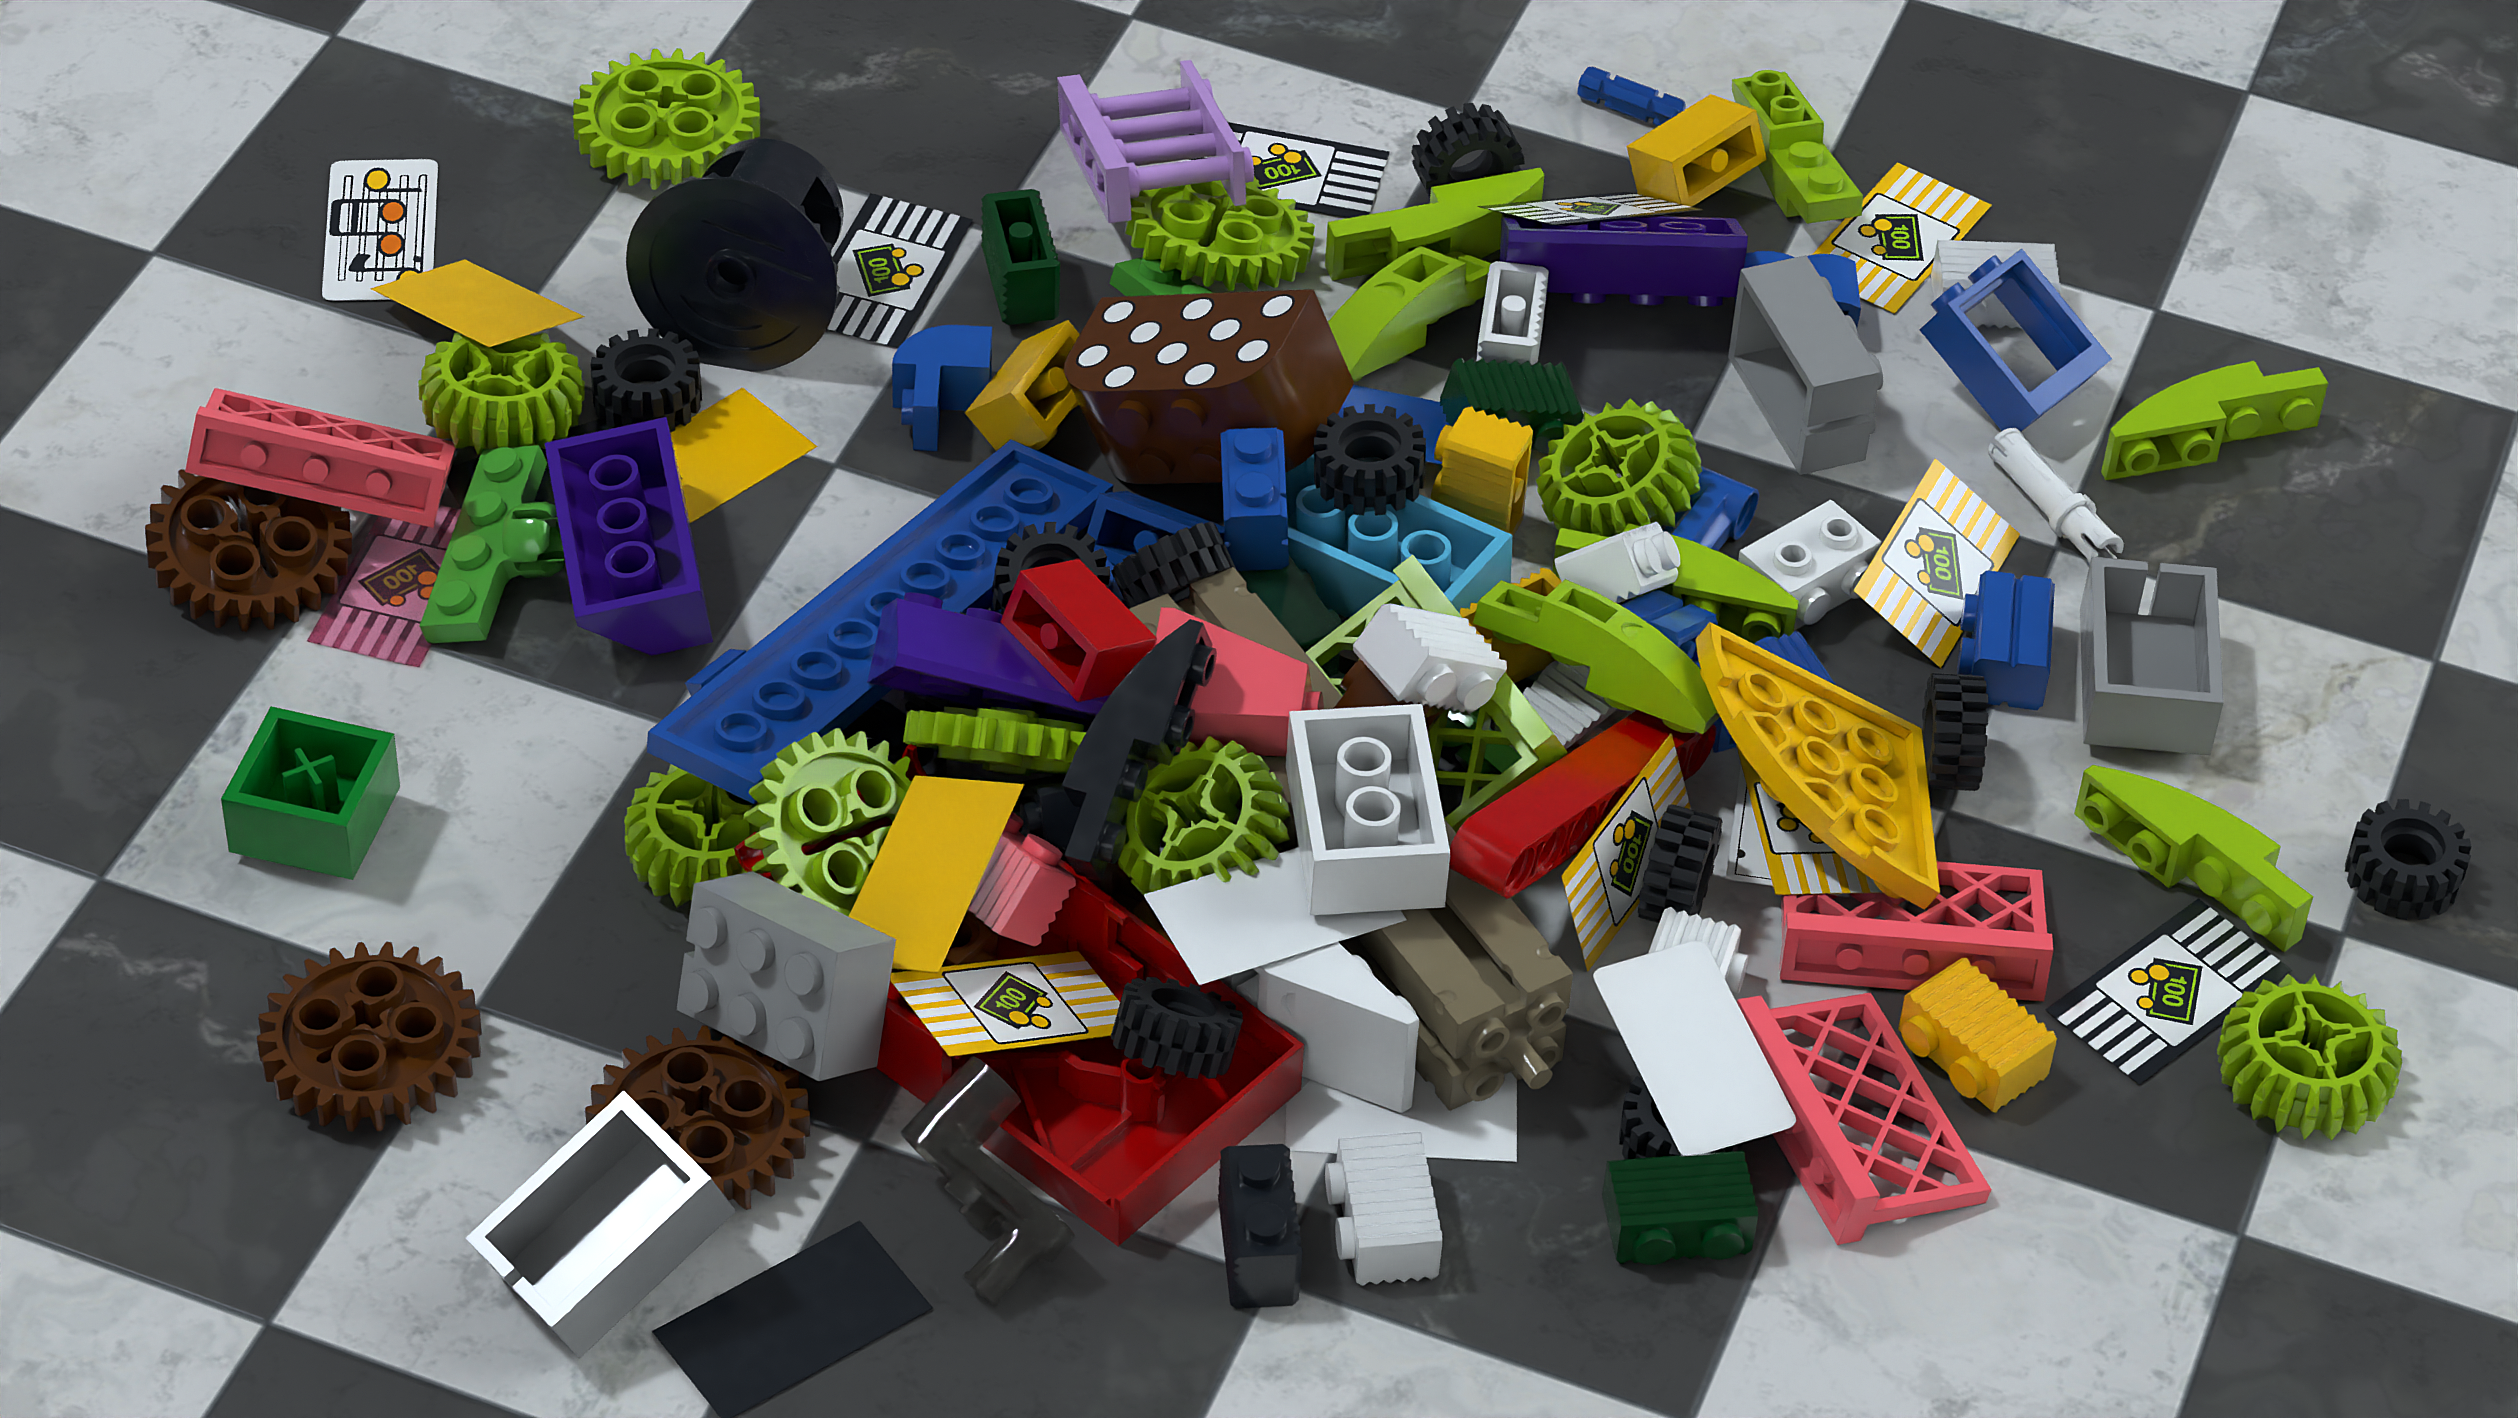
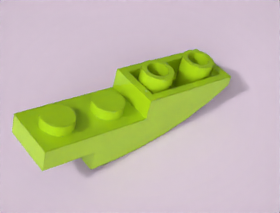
M1762 70L1755 72L1751 77L1732 79V93L1735 103L1757 111L1767 160L1759 164L1758 167L1775 201L1785 216L1801 215L1807 224L1862 216V193L1824 145L1823 120L1788 74L1774 70Z
M1540 167L1431 187L1430 204L1330 221L1327 224L1325 268L1332 281L1378 273L1397 258L1419 246L1443 255L1459 251L1482 259L1500 249L1502 213L1478 206L1542 200L1544 173Z
M1419 246L1397 258L1370 278L1328 321L1353 381H1360L1363 376L1387 364L1396 363L1402 357L1426 346L1428 324H1433L1439 318L1461 307L1470 306L1476 300L1484 297L1489 267L1492 263L1459 251L1443 255Z
M2255 361L2230 365L2193 376L2147 398L2124 415L2110 429L2101 473L2105 480H2112L2216 462L2221 443L2317 427L2328 381L2319 367L2263 376Z
M1626 523V529L1624 528L1623 532L1639 528L1641 526ZM1560 528L1555 544L1552 572L1560 579L1555 566V558L1609 537ZM1670 534L1680 554V566L1676 567L1679 574L1675 582L1657 588L1658 590L1682 599L1683 607L1693 604L1716 614L1717 626L1753 644L1766 637H1777L1779 639L1783 634L1790 636L1794 632L1799 603L1796 598L1751 567L1721 552ZM1652 591L1643 593V594H1641V595H1639V596H1636V597H1633V598H1631V599L1634 600V599H1636V598H1638V597H1640V596H1643V595H1645V594H1647V593H1650V592H1652Z
M1565 579L1550 594L1543 596L1501 580L1478 601L1473 624L1492 630V634L1504 642L1512 644L1527 643L1548 651L1560 663L1571 666L1586 665L1590 667L1585 690L1602 696L1604 701L1614 708L1645 712L1661 718L1667 727L1684 733L1698 732L1704 734L1720 717L1706 684L1701 678V669L1689 656L1655 627L1630 610L1595 591Z
M2091 765L2084 770L2074 815L2080 818L2090 830L2103 836L2130 857L2140 869L2149 872L2168 888H2171L2187 876L2204 893L2214 897L2245 921L2254 932L2263 935L2283 952L2302 939L2313 896L2276 868L2281 848L2279 844L2226 810L2168 784L2126 771Z

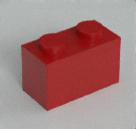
M1080 559L1021 570L1000 621L1077 702L1111 695L1133 667L1154 648L1157 637Z

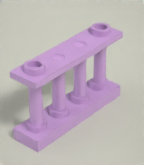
M1191 60L1180 61L1181 88L1100 99L1097 93H1089L1080 74L1057 77L1060 130L1108 223L1132 220L1130 198L1139 197V191L1218 180L1223 184L1235 206L1246 205L1245 183L1253 182L1254 166L1249 147L1242 148L1213 98L1209 79L1201 78ZM1194 134V135L1182 136V137H1174V138H1167V139H1159V140H1152V141H1144V142L1123 144V143H1127V142H1135V141H1142V140H1150V139H1157V138H1165V137H1172V136H1180V135ZM1207 157V158H1205V159L1190 160V161L1175 162V163L1160 164V165H1153V166H1146V167H1138V168H1136V166H1142V165H1149V164H1156V163H1164V162H1171V161H1179V160H1186V159H1194V158Z

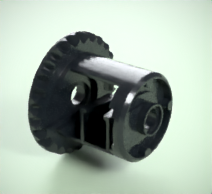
M758 138L735 143L721 151L709 164L702 178L690 176L682 183L677 185L670 184L662 193L654 196L634 223L626 251V270L629 286L637 306L653 329H659V335L662 338L670 331L678 334L679 343L687 339L692 344L693 351H697L699 361L707 365L757 372L784 366L807 353L827 330L836 310V301L840 289L837 285L838 265L833 261L831 250L841 233L844 211L842 198L834 179L815 157L803 149L780 140Z

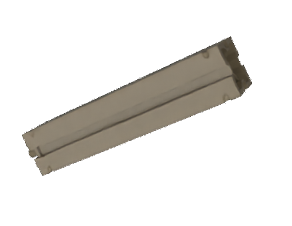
M1234 567L1190 584L1188 599L1175 603L1167 593L1129 609L1155 636L1161 607L1181 610L1308 664L1312 691L1322 692L1324 709H1333L1342 697L1257 594H1252L1246 589L1247 582ZM1259 755L1270 768L1269 772H1273L1281 782L1284 792L1282 797L1288 803L1291 814L1290 817L1283 821L1287 827V834L1290 840L1273 846L1278 853L1298 848L1299 844L1286 771V756ZM1242 794L1235 805L1240 810V813L1242 809ZM1444 819L1450 848L1456 832ZM1449 868L1445 907L1401 910L1407 920L1339 941L1351 955L1360 956L1369 965L1373 975L1395 996L1405 998L1415 1010L1419 1018L1415 1069L1425 1082L1429 1081L1435 1086V1094L1449 1111L1471 1101L1479 1102L1490 1098L1501 1088L1505 1080L1504 1074L1509 1072L1514 1075L1517 1081L1523 1078L1531 1089H1539L1551 1079V1068L1557 1062L1562 1061L1566 1025L1562 1018L1569 1008L1573 972L1559 955L1554 956L1550 953L1548 949L1549 943L1511 898L1506 899Z

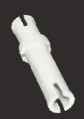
M2008 428L1997 434L1994 438L2006 451L2003 452L1995 443H1990L1988 448L1989 456L2011 476L2049 517V525L2052 531L2060 538L2069 539L2088 559L2089 563L2091 557L2117 559L2107 549L2106 545L2109 544L2115 552L2122 553L2124 547L2123 540L2114 534L2097 516L2095 503L2087 495L2076 493L2031 446L2018 429Z

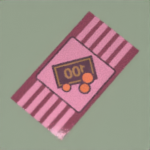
M439 505L434 528L378 516L349 566L347 575H344L338 585L337 593L333 594L307 642L420 667L432 643L426 641L419 625L461 510Z

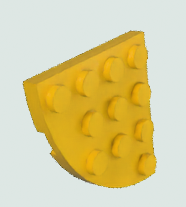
M1709 622L1695 639L1698 661L1701 668L1700 675L1729 734L1747 761L1760 776V784L1763 790L1774 800L1783 803L1807 828L1837 854L1873 879L1875 885L1884 894L1895 899L1904 898L1925 910L1940 894L1922 728Z

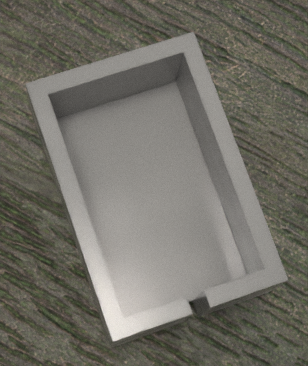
M1807 255L1741 269L1728 358L1799 475L1866 460L1870 434L1874 433L1876 426L1874 408L1877 390H1880L1883 385V372L1877 357L1873 354L1870 355L1859 339L1853 319L1849 315H1844L1833 298L1829 281L1825 277L1819 276Z
M2091 557L2080 606L2083 744L2211 755L2224 703L2217 568L2160 563L2148 615H2140L2138 612L2148 573V562Z
M753 871L694 883L686 941L695 945V951L684 953L677 1010L817 1081L877 1067L896 939Z
M623 1091L475 1228L466 1239L580 1359L728 1220L736 1210L714 1181Z

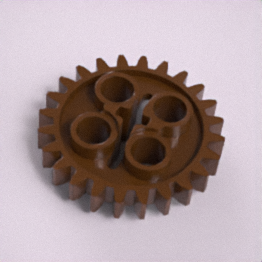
M184 469L178 471L179 488L163 485L161 487V504L150 505V524L145 525L147 564L148 568L155 569L156 586L158 588L170 587V602L173 606L182 604L190 599L191 618L193 619L199 618L208 610L213 611L216 628H221L229 616L238 617L242 632H247L252 618L261 617L268 630H272L275 626V614L282 612L288 619L296 623L299 621V605L301 603L318 611L321 608V592L335 595L338 591V576L347 575L348 555L352 554L349 511H341V507L200 475L195 476L194 474L186 473ZM226 502H229V503L232 504V506L234 507V509H235L236 512L238 513V517H237V514L235 513V511L233 510V508H232V510H231V508L229 507V505H228ZM238 523H239L240 529L242 530V531H240V532H238ZM261 565L263 566V568L265 569V571H266V569H267V571L269 572V574H270L273 578H270V577H268V576L266 575V573H265L264 570L262 569ZM240 573V575H228V574Z
M358 942L354 957L347 959L336 948H332L329 950L330 964L323 967L308 958L304 961L306 978L302 979L295 975L285 974L283 976L285 994H268L269 1012L259 1014L258 1020L261 1034L257 1036L259 1058L262 1061L265 1081L275 1082L276 1096L279 1101L290 1098L294 1099L295 1113L298 1116H302L317 1107L319 1123L324 1127L332 1122L337 1115L345 1116L347 1131L353 1132L358 1126L361 1117H371L375 1129L382 1131L386 1115L394 1113L405 1125L411 1124L410 1108L418 1105L427 1112L435 1113L437 1111L435 1093L455 1098L458 1095L456 1078H471L473 1076L472 1058L481 1056L479 1037L482 1035L480 1010L476 1009L473 989H463L462 974L459 971L444 975L443 958L439 956L421 965L419 947L413 946L400 958L394 956L392 942H386L378 955H369L365 944Z
M701 1026L696 1040H687L679 1027L673 1028L672 1043L664 1046L652 1035L646 1036L647 1053L641 1055L626 1047L622 1050L623 1068L606 1064L603 1067L604 1084L591 1086L592 1105L585 1107L586 1125L624 1091L714 1181L728 1201L734 1199L745 1210L751 1209L752 1190L756 1189L762 1194L772 1197L775 1195V1176L792 1179L794 1176L793 1159H804L806 1156L805 1138L810 1137V1111H808L807 1089L799 1088V1071L795 1069L784 1070L782 1062L768 1055L762 1057V1052L748 1045L738 1046L736 1039L724 1034L720 1041L711 1040L708 1026Z

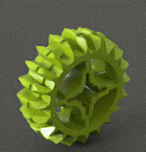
M454 333L452 342L443 341L437 343L435 353L425 356V365L421 370L422 380L418 381L419 400L422 401V412L425 415L426 425L435 428L437 438H452L455 448L461 449L469 445L475 447L477 455H481L483 449L539 445L545 449V443L551 442L552 439L567 438L569 428L578 425L579 415L582 412V401L585 399V381L582 380V371L578 366L577 356L567 353L565 343H550L548 333H540L534 336L527 335L490 348L463 334Z
M1630 398L1621 409H1615L1607 402L1603 412L1594 416L1584 411L1583 422L1577 426L1564 425V438L1548 441L1549 456L1543 457L1538 461L1540 476L1536 479L1538 485L1537 492L1543 502L1542 508L1549 522L1554 523L1558 532L1560 528L1612 537L1622 533L1624 528L1626 529V523L1644 526L1658 522L1660 526L1675 527L1674 513L1691 510L1690 495L1700 491L1698 475L1702 472L1701 458L1695 448L1696 443L1690 430L1685 429L1683 423L1680 422L1678 417L1674 416L1670 409L1662 411L1653 401L1646 403L1640 408Z
M1208 736L1200 749L1194 743L1188 741L1187 745L1181 748L1180 753L1173 756L1170 766L1160 763L1152 770L1148 768V777L1143 794L1138 802H1129L1122 825L1126 826L1127 832L1123 851L1118 859L1120 868L1128 877L1132 878V884L1142 895L1193 879L1198 880L1200 877L1213 873L1221 881L1228 882L1232 877L1227 871L1229 868L1240 866L1245 873L1254 875L1259 872V869L1253 861L1262 858L1269 860L1277 859L1279 853L1273 845L1290 840L1287 834V827L1283 821L1290 817L1291 814L1288 803L1282 797L1284 792L1281 782L1273 772H1269L1270 768L1259 755H1255L1253 752L1248 753L1242 745L1237 744L1233 740L1223 746L1219 740ZM1242 794L1241 814L1237 824H1233L1235 816L1239 811L1235 805ZM1165 826H1168L1162 839L1166 845L1160 854L1161 836Z
M670 764L667 775L650 772L646 787L635 789L632 806L627 808V815L624 819L626 855L629 856L630 863L633 864V870L637 874L638 882H649L654 897L670 893L678 908L687 901L692 900L694 883L747 873L738 862L734 847L754 832H759L760 827L749 823L743 818L744 813L760 803L753 804Z
M2288 973L2282 982L2279 983V986L2263 979L2255 993L2243 992L2241 999L2236 1002L2235 1008H2231L2229 1015H2226L2221 1030L2222 1035L2217 1047L2218 1063L2221 1064V1083L2232 1087L2233 1103L2251 1104L2250 1109L2253 1121L2267 1116L2273 1119L2277 1133L2286 1126L2299 1128L2305 1140L2313 1130H2320L2331 1141L2340 1132L2341 1127L2357 1134L2360 1127L2365 1124V1121L2376 1122L2378 1116L2384 1111L2385 1105H2388L2389 1100L2395 1095L2399 1082L2398 1076L2402 1067V1050L2397 1048L2398 1030L2386 1026L2384 1009H2367L2366 993L2352 997L2345 994L2342 981L2333 988L2320 985L2315 974L2306 984H2299Z

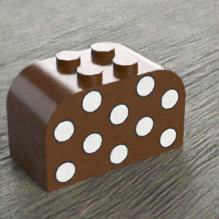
M1314 289L1102 297L1070 350L1064 365L1066 379L1111 472L1118 479L1134 484L1222 482L1221 433L1229 429L1277 428L1282 430L1286 473L1305 462L1314 454V437H1316L1317 428L1320 423L1327 426V417L1335 412L1338 415L1354 385L1352 376Z

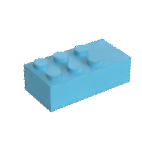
M1313 454L1305 462L1285 473L1289 566L1283 569L1244 571L1339 615L1351 617L1399 580L1393 569L1413 554L1460 614V608L1470 609L1471 603H1478L1501 580L1511 583L1513 535L1420 494L1414 502L1405 498V508L1395 511L1391 504L1386 505L1385 515L1375 516L1374 507H1365L1364 516L1353 514V505L1351 504L1344 511H1341L1334 507V498L1326 502L1320 496V488L1316 489Z

